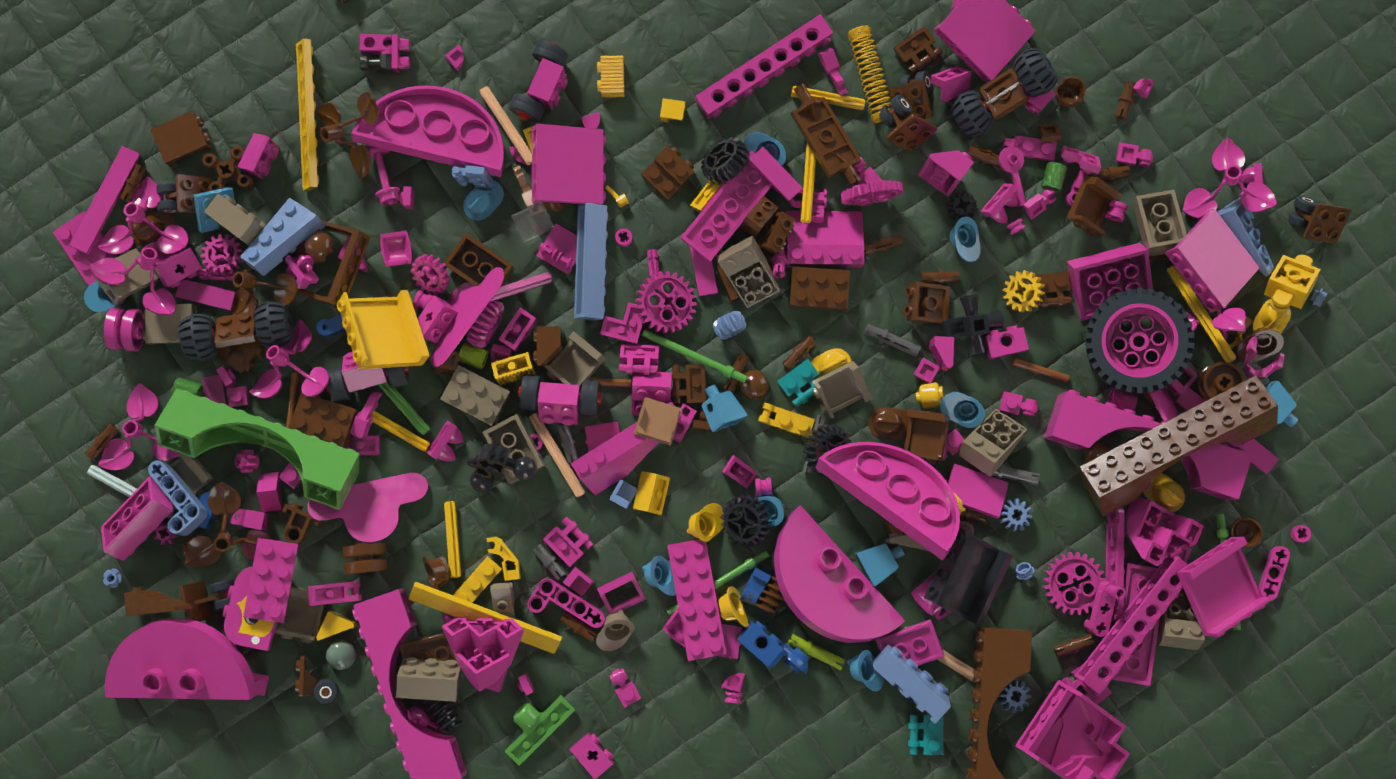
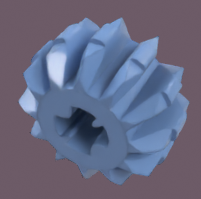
M733 311L723 315L713 323L716 335H718L719 339L725 340L741 333L747 325L740 311Z
M1015 499L1014 504L1011 500H1007L1008 506L1003 504L1002 509L1005 512L1000 514V516H1004L1000 523L1007 522L1005 529L1011 527L1013 532H1016L1017 527L1020 531L1024 530L1023 524L1026 526L1030 525L1026 518H1032V515H1027L1031 508L1024 509L1026 502L1023 501L1019 505V499ZM1014 512L1019 513V515L1017 516L1018 520H1016V518H1012Z
M1014 679L1012 684L1010 682L1003 689V693L998 695L1003 697L999 704H1005L1004 709L1009 710L1011 708L1013 713H1016L1017 708L1021 712L1024 711L1022 704L1029 706V703L1025 700L1032 698L1031 695L1026 694L1030 691V688H1024L1025 682L1021 681L1018 684V680ZM1012 692L1018 693L1016 700L1011 698L1013 696Z

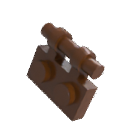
M925 26L893 49L904 64L911 60L913 65L908 68L911 74L921 71L930 61L934 62L943 53L940 47H937L935 50L931 48V45L935 43V39ZM925 51L927 55L919 60L917 55Z
M1069 272L1035 275V277L1041 278L1039 283L1044 284L1041 291L1045 292L1044 295H1040L1043 301H1037L1038 307L1047 308V306L1052 305L1063 307L1065 304H1072L1071 296H1063V292L1070 291ZM1046 293H1056V298H1047Z
M679 365L672 366L673 390L671 391V396L673 397L674 404H681V396H687V404L704 403L706 401L705 365H686V372L680 373ZM680 379H686V390H681Z

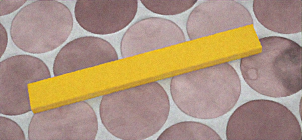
M418 582L414 583L408 598L454 617H466L467 620L493 618V621H504V619H513L523 628L524 632L520 640L521 642L555 654L562 639L561 636Z

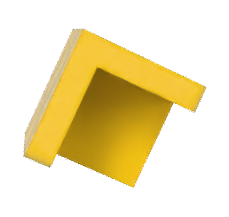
M663 98L660 122L668 123V119L682 121L685 102Z

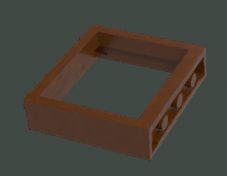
M321 220L325 224L324 230L351 238L328 297L304 289H298L297 294L337 307V302L344 292H347L349 296L371 237L361 231ZM306 240L296 247L297 250L294 251L293 258H297L301 254L307 255L304 250Z

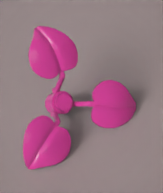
M1227 138L1219 144L1212 156L1213 167L1217 171H1225L1222 183L1212 196H1210L1206 189L1202 188L1189 192L1185 198L1183 212L1191 217L1198 218L1202 213L1214 208L1216 210L1218 205L1213 199L1225 184L1236 185L1239 183L1241 190L1244 192L1241 196V204L1251 212H1260L1276 205V198L1272 191L1261 182H1250L1247 189H1245L1243 179L1240 178L1245 155L1230 138Z
M147 177L140 184V189L137 188L132 202L124 207L129 229L124 225L112 227L98 245V248L103 252L114 255L123 254L130 250L134 244V239L130 236L133 234L131 222L141 223L144 221L162 235L157 241V246L165 254H174L183 250L188 245L189 237L186 231L179 225H169L162 232L145 217L144 211L147 208L154 209L157 207V203L163 200V196L157 195V184L150 177Z
M157 241L146 245L141 251L140 258H135V261L127 270H124V264L115 258H104L90 264V270L93 275L101 282L109 285L123 283L125 281L124 274H128L137 264L143 270H150V291L152 293L144 295V307L148 311L160 315H172L175 311L176 303L173 295L166 289L154 290V265L174 255L161 252L158 249Z
M1230 308L1225 310L1223 314H1221V310H1217L1218 317L1213 319L1212 325L1220 331L1225 340L1229 336L1227 331H1245L1246 314L1243 309ZM1187 313L1189 322L1191 321L1193 326V332L1200 322L1196 319L1195 314Z
M299 320L294 327L293 340L289 344L284 346V348L274 345L268 349L266 357L271 360L270 364L275 369L266 371L260 377L254 388L249 391L252 395L261 399L275 396L282 387V381L280 380L282 374L278 366L289 365L307 378L301 387L304 395L314 397L327 387L330 377L326 369L315 367L310 375L289 362L288 354L294 355L296 351H304L312 340L311 330L302 320Z
M139 383L134 388L127 402V413L133 418L126 421L122 428L127 442L123 439L111 440L109 442L110 445L103 450L98 464L100 467L108 470H122L130 466L135 458L134 452L130 450L132 447L130 437L139 438L142 435L155 441L151 450L157 459L168 461L182 455L181 453L158 446L157 438L145 433L143 426L138 423L144 419V416L150 417L154 415L159 406L156 395L143 384Z

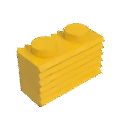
M601 56V62H597V73H601V80H597L598 92H601L602 97H624L623 56Z
M528 352L491 363L495 379L500 386L510 382L513 383L517 379H523L524 375H536L532 358Z

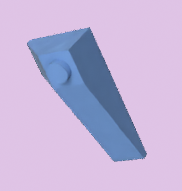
M1241 197L1219 210L1218 214L1259 266L1258 270L1265 276H1268L1274 266L1266 247L1260 244L1259 235L1261 234L1259 229H1254L1251 219H1254L1252 212L1243 207Z

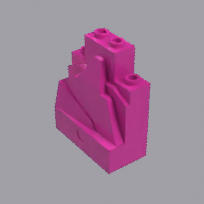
M1060 680L1057 681L1015 745L1062 779H1093V777L1096 779H1114L1130 755L1128 751L1116 743L1127 726L1084 694Z

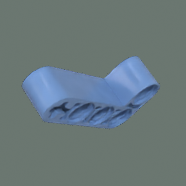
M158 460L154 461L148 468L150 476L179 510L169 520L168 529L174 534L187 536L207 518V510L172 466ZM174 481V486L170 489V484ZM184 495H186V499L182 503L181 499ZM197 509V515L193 517V512ZM182 522L183 526L178 530V526Z

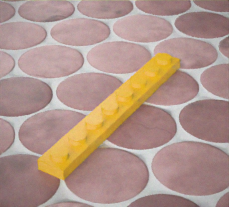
M304 38L296 43L302 186L303 191H311L317 188L319 184V176L317 175L318 157L316 156L317 138H315L317 123L314 119L316 104L313 99L315 90L312 78L314 73V66L312 64L313 47L311 46V39Z

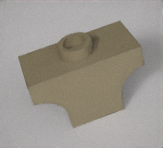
M513 582L491 585L493 610L515 619Z

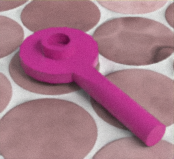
M1009 146L1000 152L999 164L1004 171L1011 173L1014 186L1018 189L1016 195L1019 206H1024L1026 200L1018 172L1023 166L1024 156L1019 148Z

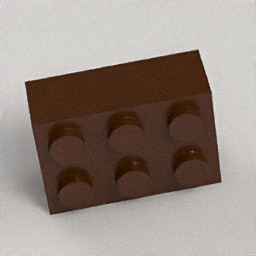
M467 233L464 234L444 262L446 268L476 287L483 282L485 277L494 268L500 267L504 271V279L501 286L506 283L515 270L512 264Z
M792 267L789 308L846 312L848 309L850 270Z
M301 392L289 429H297L303 434L316 436L320 440L333 442L349 449L353 436L350 434L354 419L360 411L315 396L308 397Z

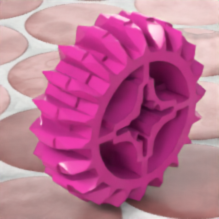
M495 300L487 304L468 330L467 341L479 348L487 346L503 316V303Z

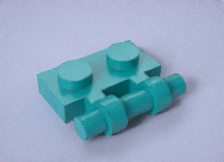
M807 359L777 382L788 397L793 393L798 396L792 401L798 407L802 403H807L808 399L814 395L812 389L815 387L812 381H814V378L819 373L809 359ZM809 382L812 387L802 393L800 388Z
M910 714V722H908V729H910V740H908L910 755H918V747H923V755H943V716L935 724L930 720V714H923V722H918V715ZM918 729H923V740H918Z

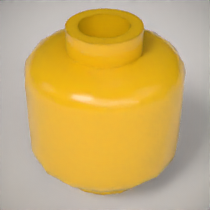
M936 382L921 385L919 392L916 393L917 403L922 404L924 409L940 407L941 400L945 396L943 387L939 386Z

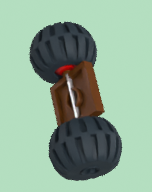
M1040 49L1026 50L1016 58L1013 68H1010L980 88L983 97L975 90L960 93L951 104V113L958 126L967 136H981L992 127L994 118L999 120L1029 100L1025 89L1032 96H1041L1049 93L1058 81L1057 73L1049 59Z
M279 301L262 303L256 308L255 312H244L217 318L216 324L210 316L192 314L184 318L179 325V339L184 355L190 360L199 362L213 358L221 347L255 342L256 333L261 344L268 348L274 345L280 348L284 347L293 340L294 336L290 311L287 306H284Z

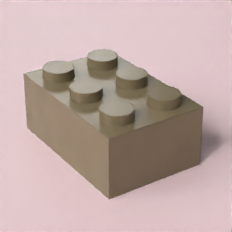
M1175 190L1136 196L1133 209L1143 246L1148 249L1149 256L1165 254L1166 251L1175 248L1187 235Z
M217 194L204 212L250 246L265 228L266 224L262 221L260 222V219L252 213H248L238 203L234 206L236 202L229 196L223 198Z
M458 365L441 400L493 427L499 420L512 393Z
M516 414L483 431L488 444L494 442L496 446L503 445L505 449L511 448L509 458L517 460L521 457H530L536 462L538 470L546 467L520 415ZM505 468L504 475L509 484L519 481L512 470Z
M415 657L403 658L397 675L396 698L456 702L461 685V668L455 660L437 661L433 658L426 660Z

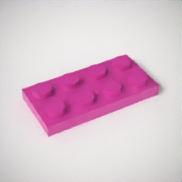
M83 211L55 230L53 234L89 286L96 282L90 270V264L104 258H116L117 256L105 253L98 248V245L104 238L101 232L88 255L69 246L86 214V211Z
M258 538L243 617L284 623L299 544Z

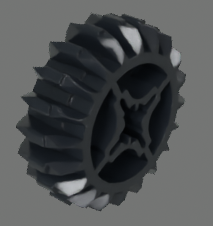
M730 137L729 139L725 138L722 142L718 141V144L713 145V148L708 150V154L703 156L704 160L701 162V169L704 176L713 184L717 183L718 185L726 184L729 180L732 181L734 177H738L740 172H743L744 167L748 166L747 162L750 160L749 150L745 143L738 138Z
M824 424L823 426H817V430H811L812 436H807L809 439L808 443H803L807 446L803 452L807 454L804 460L808 462L807 466L812 468L813 472L824 476L822 472L816 469L818 459L826 452L852 442L848 439L849 434L844 432L843 428L837 427L834 424ZM833 436L832 439L826 440L827 437Z
M742 494L738 497H733L722 509L724 514L720 518L724 521L720 526L726 527L723 533L728 532L730 534L728 539L734 538V544L740 542L741 547L746 544L749 547L754 544L758 545L766 539V535L771 531L769 527L772 526V523L768 520L771 519L772 515H767L766 513L769 511V508L764 509V502L758 503V497H755L753 500L751 495L745 497ZM743 507L741 513L734 514L736 508ZM758 527L756 533L749 534L751 528Z

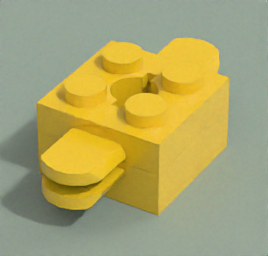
M1285 255L1282 256L1270 276L1264 295L1272 298L1270 307L1274 311L1285 312L1290 305L1299 309L1303 307L1315 286L1321 270L1312 266L1313 260L1309 256L1298 255L1295 259Z

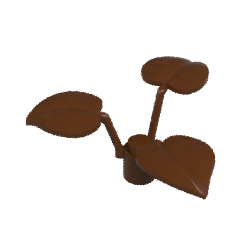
M365 92L358 98L357 108L361 115L342 124L340 123V112L334 103H326L321 108L315 110L325 125L320 130V135L324 142L335 141L336 144L341 143L353 146L349 153L350 161L360 180L364 179L370 171V153L364 145L358 146L355 142L341 140V138L344 136V126L363 118L368 124H375L379 117L378 106L370 92Z
M253 269L236 272L233 276V284L236 287H240L236 294L231 315L255 312L258 307V300L253 296L254 291L251 288L256 285L275 288L274 300L281 302L284 306L289 305L295 299L298 290L295 278L287 273L278 275L276 284L257 281V278L252 274V272H255Z
M219 482L212 488L209 494L208 507L213 514H224L221 531L214 543L209 537L204 535L194 537L187 547L185 565L194 567L211 565L219 559L221 552L227 551L230 545L235 546V544L244 542L242 552L245 557L254 560L258 538L273 539L263 530L252 529L248 532L247 539L241 538L233 541L231 534L225 532L227 513H234L239 509L241 497L234 488L224 482Z

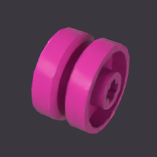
M113 307L109 309L104 322V340L108 349L121 350L124 348L127 351L137 352L141 349L144 342L143 330H145L142 310L128 309L125 311L123 308Z

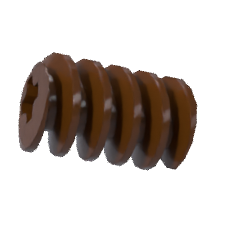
M770 577L773 584H766L769 591H762L765 598H758L761 604L754 605L769 615L778 614L775 607L781 608L782 605L779 603V600L785 601L776 577Z

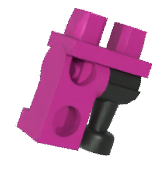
M360 34V52L363 55L360 56L361 71H368L369 67L382 68L387 73H400V70L410 69V58L400 57V51H410L409 39L399 38L398 35ZM370 54H379L378 59H369L368 56Z

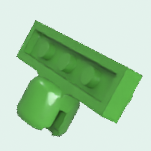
M562 695L542 713L538 712L530 703L524 704L513 716L514 722L523 730V733L505 750V753L520 765L575 711V708Z

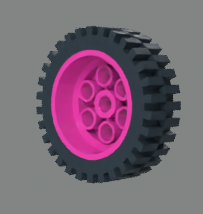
M1143 288L1127 289L1106 299L1094 312L1086 332V353L1095 373L1104 382L1108 383L1109 386L1134 394L1154 392L1173 383L1187 368L1192 358V350L1195 344L1193 343V338H1195L1194 332H1192L1193 326L1191 321L1189 322L1188 314L1182 310V306L1179 303L1177 304L1173 301L1172 297H1167L1164 295L1165 293L1155 292L1154 289L1149 288L1148 290ZM1146 318L1151 321L1149 329L1141 327L1140 322L1142 319ZM1129 322L1132 325L1131 331H1122L1121 324ZM1154 334H1162L1164 337L1163 343L1156 344L1153 341ZM1140 336L1144 339L1142 347L1134 345L1133 339ZM1122 340L1125 343L1124 349H1115L1114 341ZM1149 351L1155 352L1157 355L1156 361L1149 362L1146 359V353ZM1133 354L1137 357L1135 365H1129L1126 362L1128 355Z

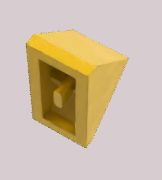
M329 611L316 636L317 641L357 627L358 624L336 612Z

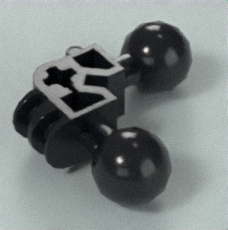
M494 442L484 444L480 454L474 458H468L466 463L468 466L476 468L470 476V485L477 492L489 491L494 485L493 471L503 475L505 468L512 470L516 478L521 481L532 480L537 474V464L530 457H521L517 460L509 458L511 448L505 449L503 445L496 446Z

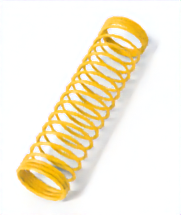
M868 25L859 26L850 30L847 35L849 40L852 41L850 45L855 53L853 57L857 58L855 63L858 64L857 69L860 70L858 74L862 75L860 80L863 81L862 86L865 87L863 91L866 92L865 97L868 98L867 103L870 104L868 108L871 110L872 122L879 123L883 122L879 116L880 112L872 114V111L882 109V106L885 105L891 106V103H885L875 108H870V106L886 102L891 97L868 102L871 98H879L887 95L889 92L884 91L871 97L867 96L868 93L884 90L887 86L883 85L870 91H865L867 87L881 85L886 80H878L869 85H863L866 81L882 78L884 74L874 75L866 80L862 79L863 76L879 73L883 69H873L880 66L881 63H872L879 59V57H872L878 52L871 51L876 48L875 45L867 46L875 41L867 40L873 36L870 34L872 31L871 27ZM863 41L855 46L852 45L853 42ZM856 47H864L858 51H854ZM868 52L859 57L855 56L857 53ZM872 57L862 61L861 63L857 62L858 59ZM869 63H872V64L867 65V66H865V67H863V68H859V66H860L861 64H869ZM873 69L865 74L860 73L862 70Z

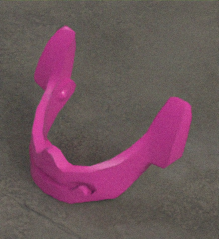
M1253 336L1246 347L1248 354L1244 362V374L1246 377L1252 378L1257 376L1258 379H1264L1275 370L1283 368L1284 354L1279 353L1273 363L1263 369L1254 370L1249 363L1257 354V337Z

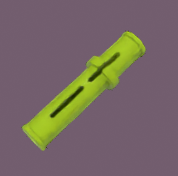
M795 634L791 635V640L789 639L788 641L789 646L797 647L805 655L808 654L838 670L842 669V665L845 663L844 658L814 645L810 640L806 641Z

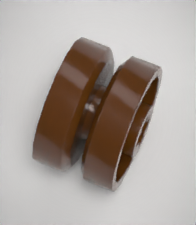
M1218 362L1203 368L1198 373L1199 377L1195 380V389L1197 394L1207 401L1244 382L1245 377L1236 365Z
M366 542L342 547L344 558H356V561L344 564L345 574L388 570V561L386 559H375V556L387 553L386 543Z

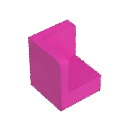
M575 567L563 583L583 596L594 581L579 568Z

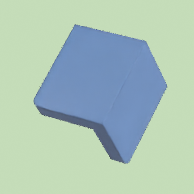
M620 479L609 500L627 509L637 492V488Z

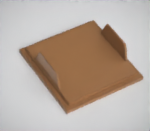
M645 397L634 434L671 445L682 408Z

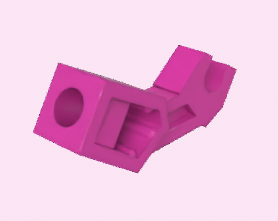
M829 48L819 52L823 69L827 75H830L838 94L848 93L844 86V79L838 72L840 67L834 49Z
M375 390L370 394L363 410L354 419L350 431L351 435L361 439L367 437L373 421V416L371 415L378 407V399L382 397L383 393Z

